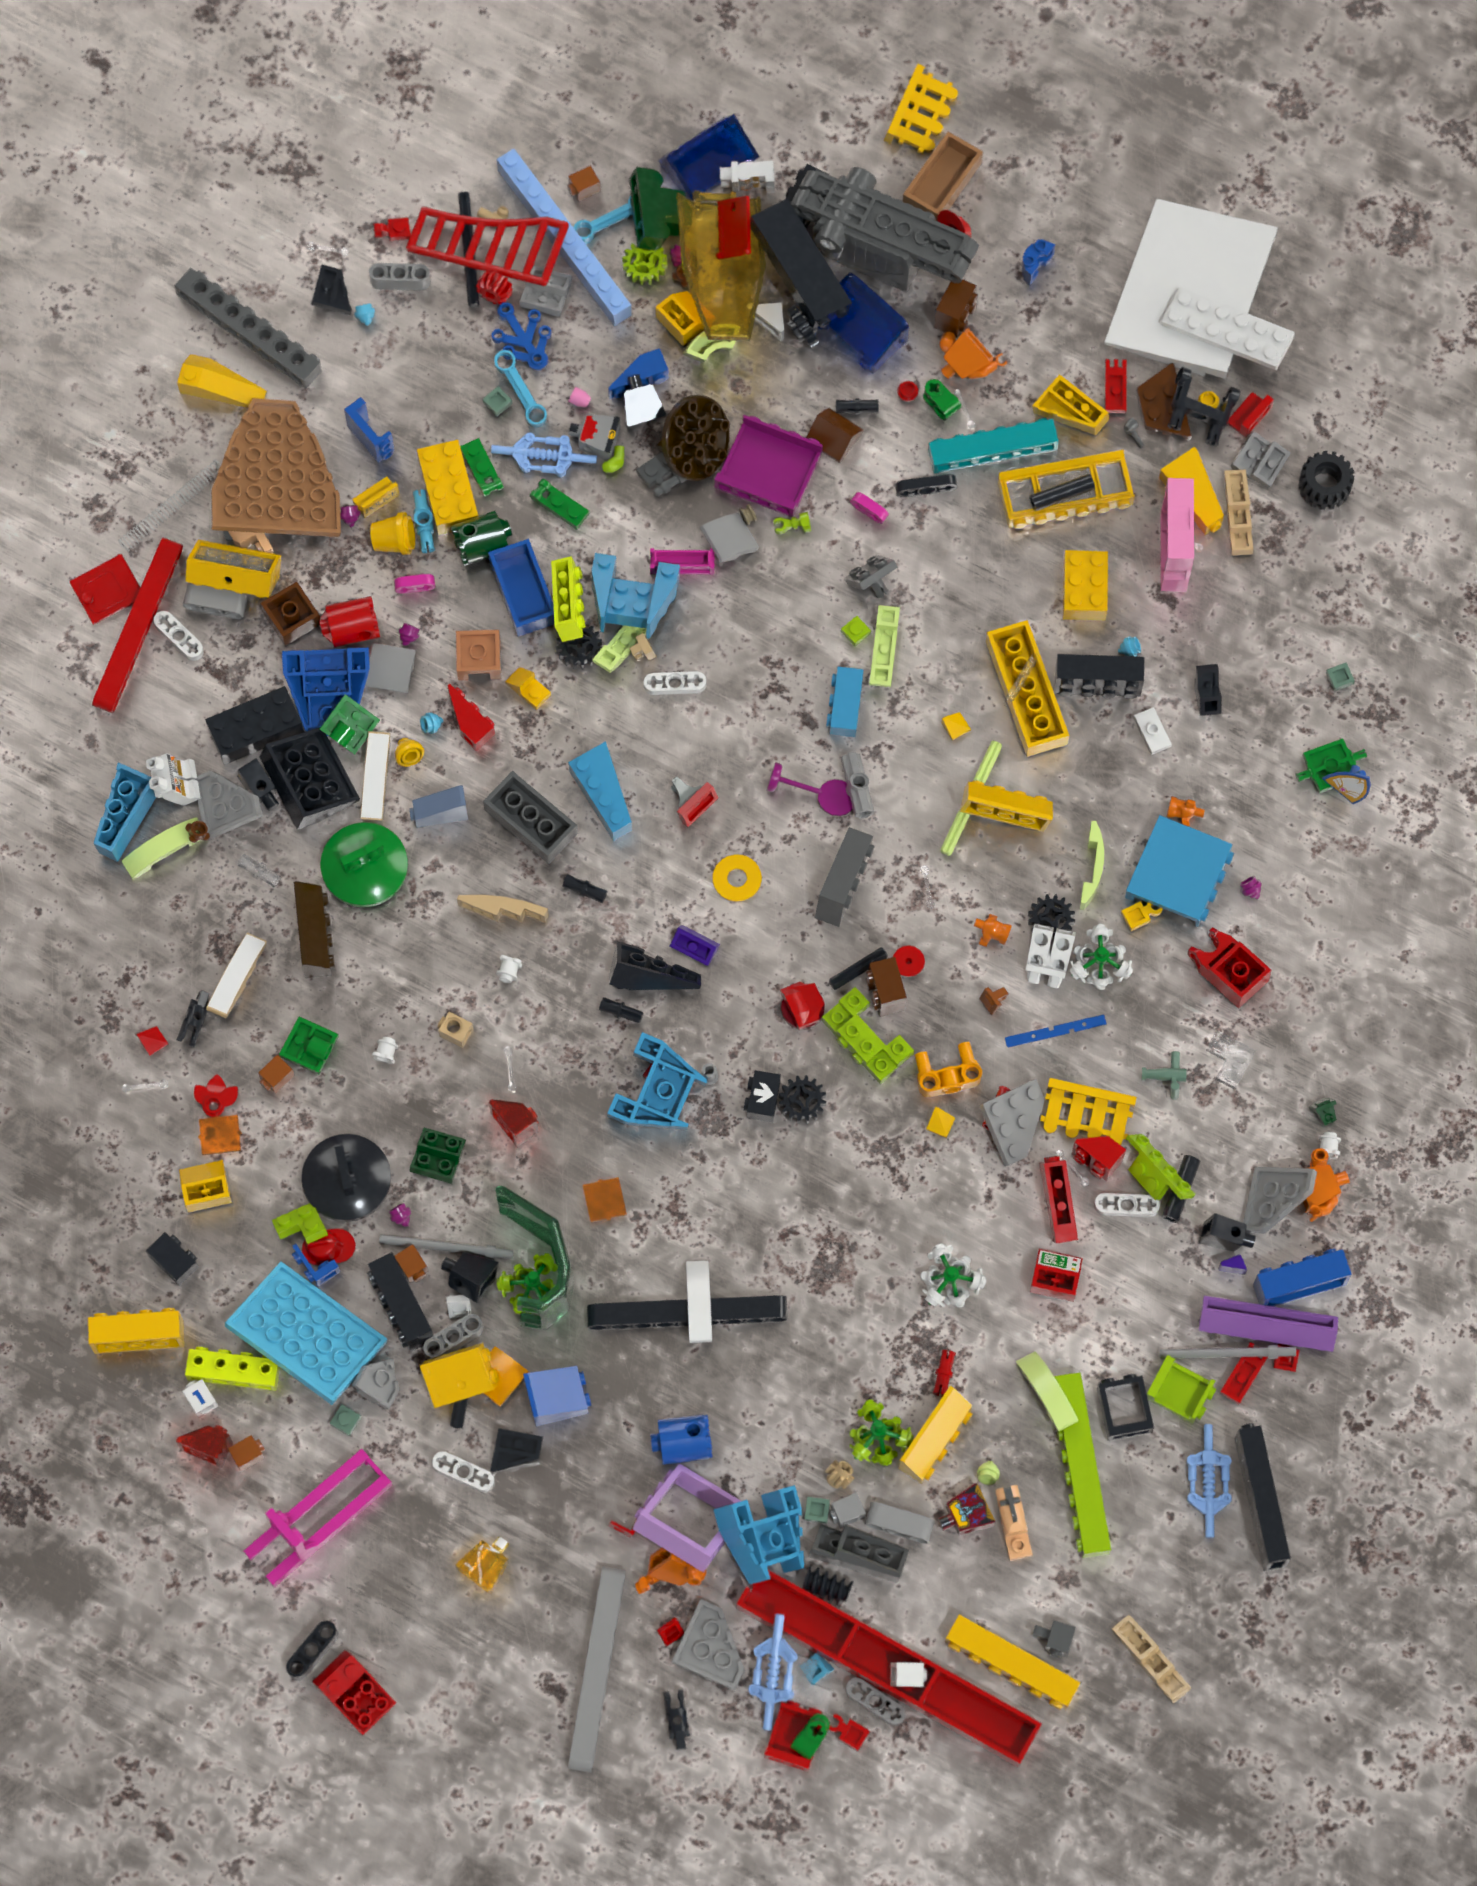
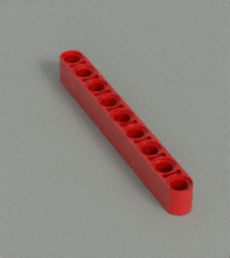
M164 537L161 539L95 693L92 706L114 713L183 550V544Z

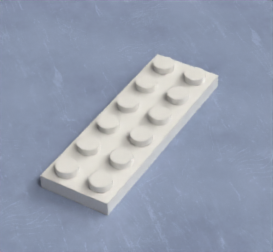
M1181 287L1161 321L1162 326L1273 370H1277L1295 337V332Z

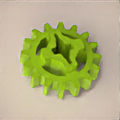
M632 243L631 250L625 249L626 256H622V263H624L623 271H626L627 278L632 276V282L640 280V285H643L644 281H647L651 285L652 279L658 282L659 275H665L664 269H667L668 265L666 262L667 254H664L663 247L659 250L637 248ZM635 257V260L633 261V264L631 265L632 258ZM657 260H659V264L657 268H655V264L657 263Z

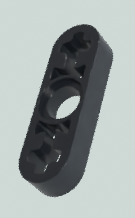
M952 474L901 480L895 484L898 497L950 492L958 487L956 476Z

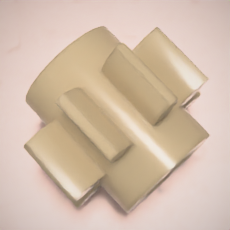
M835 1460L825 1470L828 1474L826 1477L827 1482L834 1488L842 1487L845 1489L854 1480L852 1476L853 1468L845 1461L838 1463Z

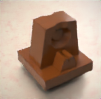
M987 987L979 999L990 1014L994 1015L998 1008L1002 1006L1000 1002L1005 1000L1009 993L1004 987L994 992Z

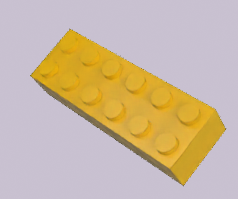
M1028 620L988 631L985 642L1026 757L1068 745L1069 733Z

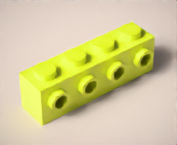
M572 556L551 561L555 628L562 642L582 638V628H585V620L582 615L584 604L581 595L584 593L580 583V579L583 578L581 568L576 566Z
M196 1347L195 1349H189L185 1376L190 1381H200L202 1379L207 1383L277 1391L280 1367L264 1355L261 1358L253 1357L254 1354L248 1352H240V1355L231 1354L229 1350L219 1349L218 1352H212L206 1347Z

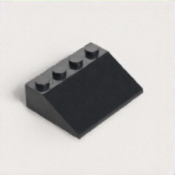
M321 727L265 744L259 756L297 830L316 824L360 800L330 740L320 730Z

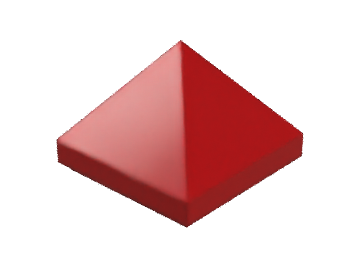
M676 1617L657 1629L666 1647L685 1634Z

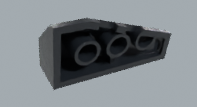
M617 941L609 973V985H613L617 989L627 990L701 988V974L678 964L668 965L663 961L664 958L658 955L655 958L644 954L645 950Z

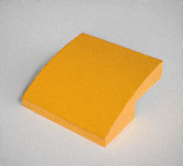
M494 1346L490 1351V1364L492 1369L497 1371L499 1382H497L498 1385L494 1390L482 1393V1395H485L497 1406L501 1407L524 1380L523 1374L529 1373V1371Z

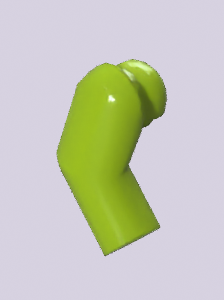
M615 446L614 457L603 462L602 469L605 473H613L623 467L624 446Z

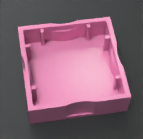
M1167 479L1160 511L1161 591H1187L1194 562V479Z

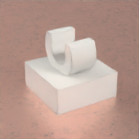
M450 1293L447 1297L449 1319L465 1317L471 1314L470 1299L464 1295L454 1296L453 1293Z

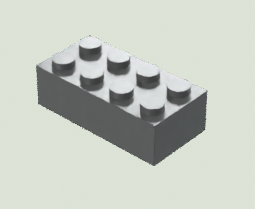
M513 770L483 801L484 810L548 864L578 834L576 823Z

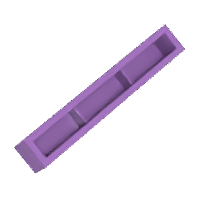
M1204 1296L1200 1312L1199 1331L1333 1352L1338 1332V1317Z

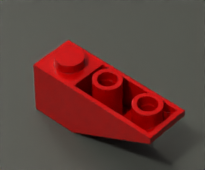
M449 684L448 692L461 737L477 752L495 735V724L488 716L483 717L479 713L480 709L474 702L471 701L469 703L464 698L465 694L460 688H454Z

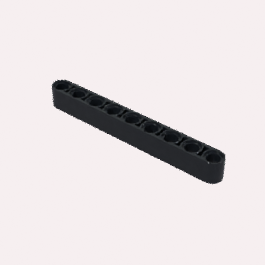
M786 1296L710 1298L711 1325L783 1322L788 1320ZM688 1299L587 1305V1326L590 1330L689 1326Z

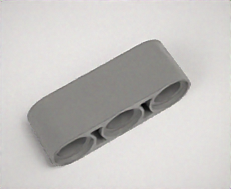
M376 263L369 269L370 282L375 289L425 290L431 284L429 269L423 264ZM378 274L383 275L381 278H375ZM398 275H404L403 278H396ZM419 275L425 276L423 279H417Z
M188 584L183 607L192 611L242 619L248 597L245 594H239L230 590H218L209 586Z
M476 1314L466 1315L427 1339L423 1345L426 1358L429 1360L457 1351L478 1338L483 1332L481 1318ZM470 1322L479 1324L478 1328L474 1331H470L466 1327ZM450 1334L459 1335L458 1341L454 1343L449 1342L447 1338ZM433 1345L440 1347V1351L437 1354H430L428 1349Z
M871 1502L865 1525L913 1541L928 1543L935 1521L916 1513L878 1502Z

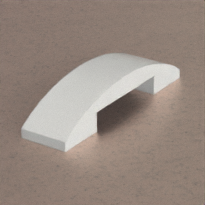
M709 1260L686 1261L689 1343L712 1342Z

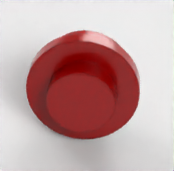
M912 381L902 382L897 390L899 398L906 402L915 400L919 392L917 385Z

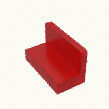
M1254 392L1250 393L1231 415L1228 425L1244 437H1247L1271 410L1274 399L1268 394L1262 399Z

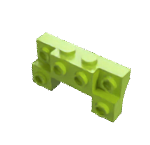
M854 987L839 1000L835 1007L822 1017V1022L837 1037L836 1041L843 1049L847 1048L852 1053V1059L858 1065L862 1064L881 1085L897 1068L914 1055V1050L900 1034L887 1045L882 1042L859 1017L870 1006V1002Z

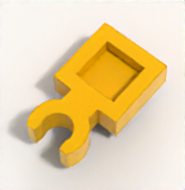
M1140 901L1121 910V915L1132 932L1150 923L1151 919L1149 916H1159L1162 913V908L1153 910L1151 908L1153 904L1147 903L1146 906H1143Z

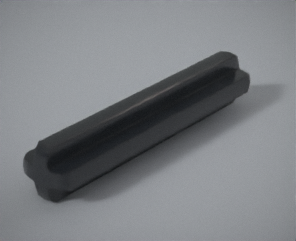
M880 947L829 979L831 987L837 990L869 970V963L887 959V952L883 947Z

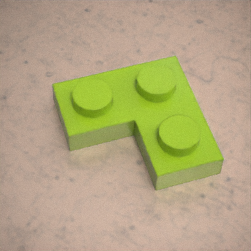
M310 1203L272 1220L280 1240L299 1231L302 1232L307 1244L328 1235L316 1208Z

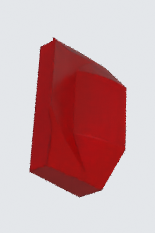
M797 982L780 989V993L798 1030L819 1022V1013L825 1003L815 983Z

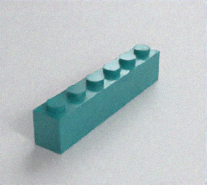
M1041 418L1032 423H1017L1012 427L1000 426L986 432L979 430L970 435L958 434L949 439L937 438L929 442L928 453L933 474L1055 451L1058 450L1059 440L1054 420Z

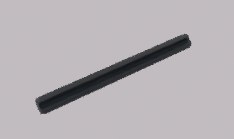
M459 192L460 215L471 216L469 192ZM465 224L462 232L464 258L473 237L472 225ZM465 267L468 306L477 307L479 306V294L476 286L477 272L476 269Z

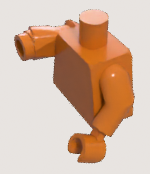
M969 328L957 340L953 332H945L940 338L939 345L945 353L944 359L948 362L941 369V372L947 379H950L956 373L962 379L966 377L969 379L984 378L995 371L997 367L1007 364V361H1004L1002 364L999 363L998 358L1003 354H997L993 357Z
M1322 1148L1315 1149L1311 1153L1310 1167L1307 1168L1317 1171L1313 1193L1303 1201L1306 1209L1305 1213L1308 1215L1312 1214L1313 1216L1310 1219L1311 1222L1319 1217L1329 1215L1338 1204V1198L1341 1195L1340 1186L1350 1183L1346 1171L1334 1174L1331 1165L1327 1164L1328 1153Z
M662 1547L650 1555L648 1574L641 1577L635 1583L638 1594H643L651 1589L650 1585L660 1580L679 1586L687 1582L690 1585L697 1586L704 1580L706 1570L704 1572L700 1571Z

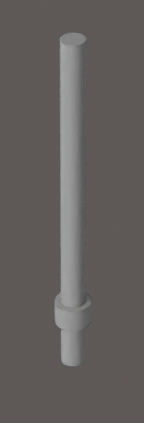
M380 1234L379 1243L408 1247L413 1244L416 1248L458 1253L468 1252L475 1255H483L489 1259H495V1257L513 1259L514 1250L500 1249L494 1245L483 1247Z
M1268 1345L1267 1348L1160 1349V1358H1166L1169 1355L1173 1358L1269 1357V1359H1278V1356H1296V1347Z

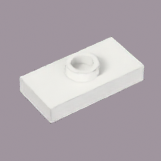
M1154 707L1134 715V720L1151 755L1172 746Z

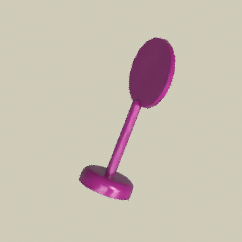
M775 762L766 791L774 792L778 782H782L818 794L820 807L832 816H843L852 811L851 798L846 792L847 782L833 779L824 783L820 789L781 777L783 766Z

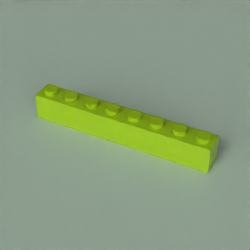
M1081 1372L1054 1376L1078 1418V1422L1059 1432L1057 1430L1058 1440L1063 1441L1064 1449L1061 1450L1062 1463H1067L1068 1469L1067 1472H1064L1066 1485H1070L1072 1493L1068 1494L1070 1508L1074 1507L1075 1516H1072L1073 1528L1078 1530L1079 1538L1076 1539L1077 1551L1082 1552L1083 1558L1109 1555L1111 1545Z

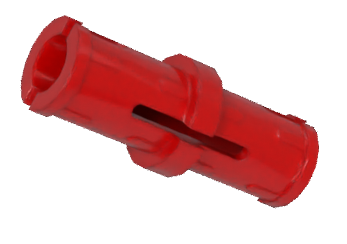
M948 1350L941 1351L939 1368L935 1372L937 1378L933 1395L939 1396L940 1393L941 1397H943L948 1390L950 1378L953 1377L952 1367L956 1355L954 1351H949V1356Z

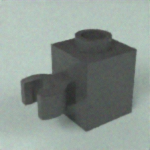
M1054 1620L1051 1630L1035 1625L1032 1636L1048 1640L1045 1651H1048L1052 1657L1062 1659L1063 1656H1068L1076 1627Z

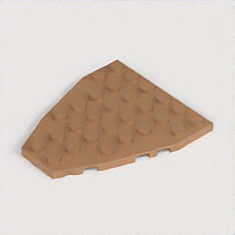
M252 399L248 410L244 413L241 422L232 434L211 490V530L340 537V495L338 490L335 489L332 482L333 477L326 467V460L315 434L309 430L307 420L300 413V408L296 401Z

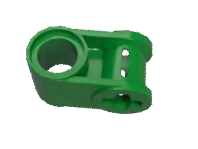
M937 379L927 381L923 399L939 418L946 421L962 407L961 402L941 381Z
M813 1715L803 1730L798 1733L790 1748L810 1760L830 1727V1721L826 1715ZM818 1724L821 1725L822 1728H819L818 1730L815 1729V1727L818 1726Z

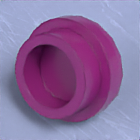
M677 244L674 245V248L670 249L671 261L674 263V267L689 260L690 250Z
M358 505L341 507L340 519L344 520L352 528L361 515Z
M404 623L398 631L402 645L407 646L411 642H415L420 636L418 634L420 629Z
M1251 876L1240 883V891L1244 896L1259 899L1262 886L1259 879Z
M402 1203L389 1211L392 1222L408 1227L410 1222L409 1216L411 1215L409 1206L406 1207Z

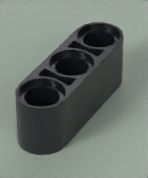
M320 1622L288 1660L286 1670L291 1679L300 1681L307 1677L336 1642L338 1631L332 1622ZM324 1628L333 1629V1634L329 1638H323L321 1632ZM309 1646H317V1654L314 1656L306 1654ZM294 1664H302V1672L299 1674L291 1672Z

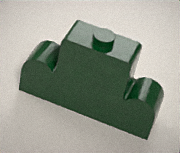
M636 167L629 178L637 248L659 250L669 236L681 237L689 225V209L687 208L684 191L662 188L661 185L664 179L661 173L654 169Z

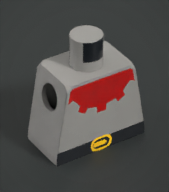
M588 414L585 416L583 425L571 423L569 435L579 437L580 450L597 455V457L607 461L612 458L621 427L620 417Z

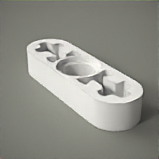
M160 611L155 615L154 624L156 629L188 660L197 661L203 656L204 650L201 642L171 613ZM160 619H167L169 626L172 628L169 630L164 623H160ZM177 631H182L185 634L184 638L180 641L173 639V634ZM187 642H189V645H190L192 648H196V647H197V651H198V652H197V653H194V652H191V653H190L189 647L186 645Z
M698 671L650 673L644 678V689L650 695L701 693L706 688V677ZM677 678L681 681V685L678 688H672L669 685V681ZM684 678H687V687H685ZM698 678L700 683L699 686H695L694 683L690 682H694V679ZM663 679H665L666 688H663ZM651 680H656V688H651Z
M1102 1193L1097 1196L1094 1208L1100 1215L1153 1217L1159 1211L1160 1202L1159 1200H1154L1151 1195ZM1106 1199L1108 1204H1114V1199H1118L1117 1210H1114L1115 1205H1108L1107 1209H1103V1206L1099 1205V1203ZM1123 1200H1130L1133 1203V1209L1130 1211L1123 1210L1121 1202ZM1137 1200H1140L1139 1205H1146L1147 1201H1151V1204L1155 1206L1152 1208V1211H1147V1207L1141 1206L1139 1211H1136Z
M439 1452L433 1457L432 1463L435 1471L480 1492H489L494 1487L495 1481L492 1473L447 1452ZM445 1457L447 1458V1463L452 1466L454 1461L458 1462L453 1468V1473H449L451 1468L444 1465L442 1468H439L438 1459L443 1460ZM461 1466H466L470 1469V1474L466 1478H461L457 1475V1470ZM474 1471H478L476 1476L481 1479L488 1476L490 1484H485L482 1487L480 1486V1481L475 1478L473 1483L470 1482L474 1476Z

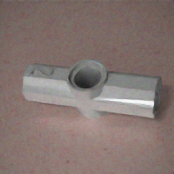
M856 752L848 753L841 757L847 782L846 792L851 798L855 817L859 819L867 818L874 814L868 788L869 778L864 772L860 754Z

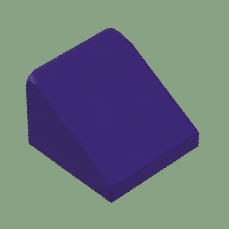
M1241 1255L1221 1261L1218 1267L1221 1272L1245 1275L1247 1272V1267Z

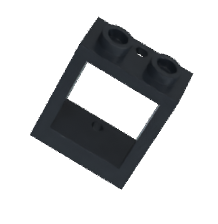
M1129 1374L1123 1376V1379L1116 1381L1114 1378L1101 1380V1383L1097 1386V1393L1108 1441L1152 1433L1154 1424L1143 1375ZM1137 1385L1145 1421L1113 1427L1106 1391Z

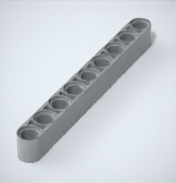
M609 1567L602 1568L568 1769L592 1772L626 1570Z

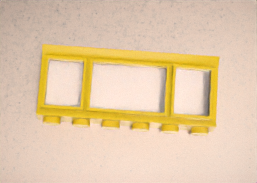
M1124 449L999 472L998 486L1008 528L1020 529L1029 524L1041 525L1055 519L1056 521H1063L1072 516L1084 517L1093 512L1105 513L1115 508L1126 509L1133 505L1135 498L1125 461ZM1086 474L1092 476L1095 490L1036 512L1033 510L1029 499L1030 495Z

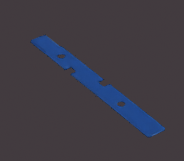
M1103 1014L1053 1026L1054 1030L1051 1031L1047 1027L1005 1037V1042L1009 1048L1069 1034L1070 1029H1074L1077 1032L1106 1025L1107 1023Z

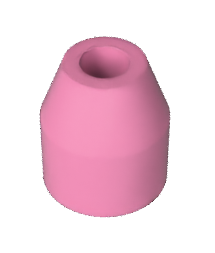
M575 387L568 402L578 407L587 408L591 397L584 390Z

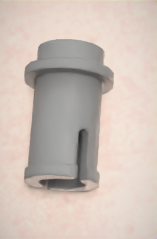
M711 1063L704 1065L701 1075L707 1079V1085L716 1083L718 1080L716 1067L713 1068Z

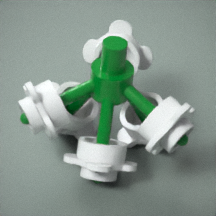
M1097 924L1093 929H1089L1086 932L1087 936L1091 937L1092 942L1098 944V948L1095 951L1089 943L1082 947L1075 946L1073 949L1076 961L1075 963L1072 960L1070 961L1072 965L1070 972L1072 973L1071 976L1076 980L1081 979L1085 983L1086 980L1084 978L1089 975L1087 968L1094 963L1099 964V969H1095L1092 972V976L1087 978V983L1093 984L1098 990H1103L1106 985L1113 983V977L1109 976V972L1103 969L1104 964H1111L1115 967L1113 974L1118 977L1117 982L1119 983L1123 978L1126 980L1131 976L1133 971L1131 967L1132 960L1130 959L1127 962L1123 960L1126 948L1123 945L1114 946L1112 943H1108L1103 947V944L1108 942L1109 936L1113 935V930L1107 929L1104 924Z
M943 1243L935 1245L932 1248V1252L928 1254V1258H934L937 1264H944L946 1269L942 1273L937 1266L931 1265L929 1270L921 1272L920 1278L927 1285V1290L923 1289L922 1291L927 1295L925 1299L928 1301V1304H932L935 1307L937 1304L942 1307L945 1304H952L958 1308L965 1305L964 1301L970 1296L968 1290H964L963 1287L956 1285L958 1279L967 1281V1287L974 1289V1294L977 1295L986 1283V1277L982 1274V1268H978L977 1272L970 1269L971 1259L969 1256H963V1258L958 1259L956 1257L951 1258L952 1245L946 1246ZM947 1284H951L952 1287L947 1290V1297H945L941 1292Z

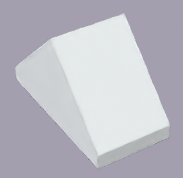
M782 302L754 304L749 307V317L780 341L784 339Z

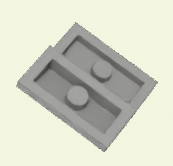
M533 266L530 274L541 277L544 268ZM552 271L546 286L526 282L519 307L531 310L537 309L542 313L560 317L572 276Z
M1253 431L1230 467L1234 470L1246 469L1248 478L1261 485L1270 487L1291 453L1275 441L1270 443Z
M739 513L720 517L700 527L720 562L736 560L739 555L755 552L759 548Z
M373 643L369 660L370 670L365 686L408 693L416 650Z

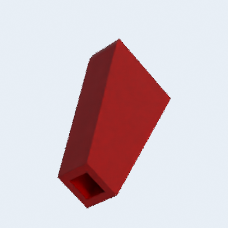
M1060 1156L1045 1157L1044 1162L1039 1163L1053 1242L1057 1244L1078 1240L1066 1160L1060 1159Z

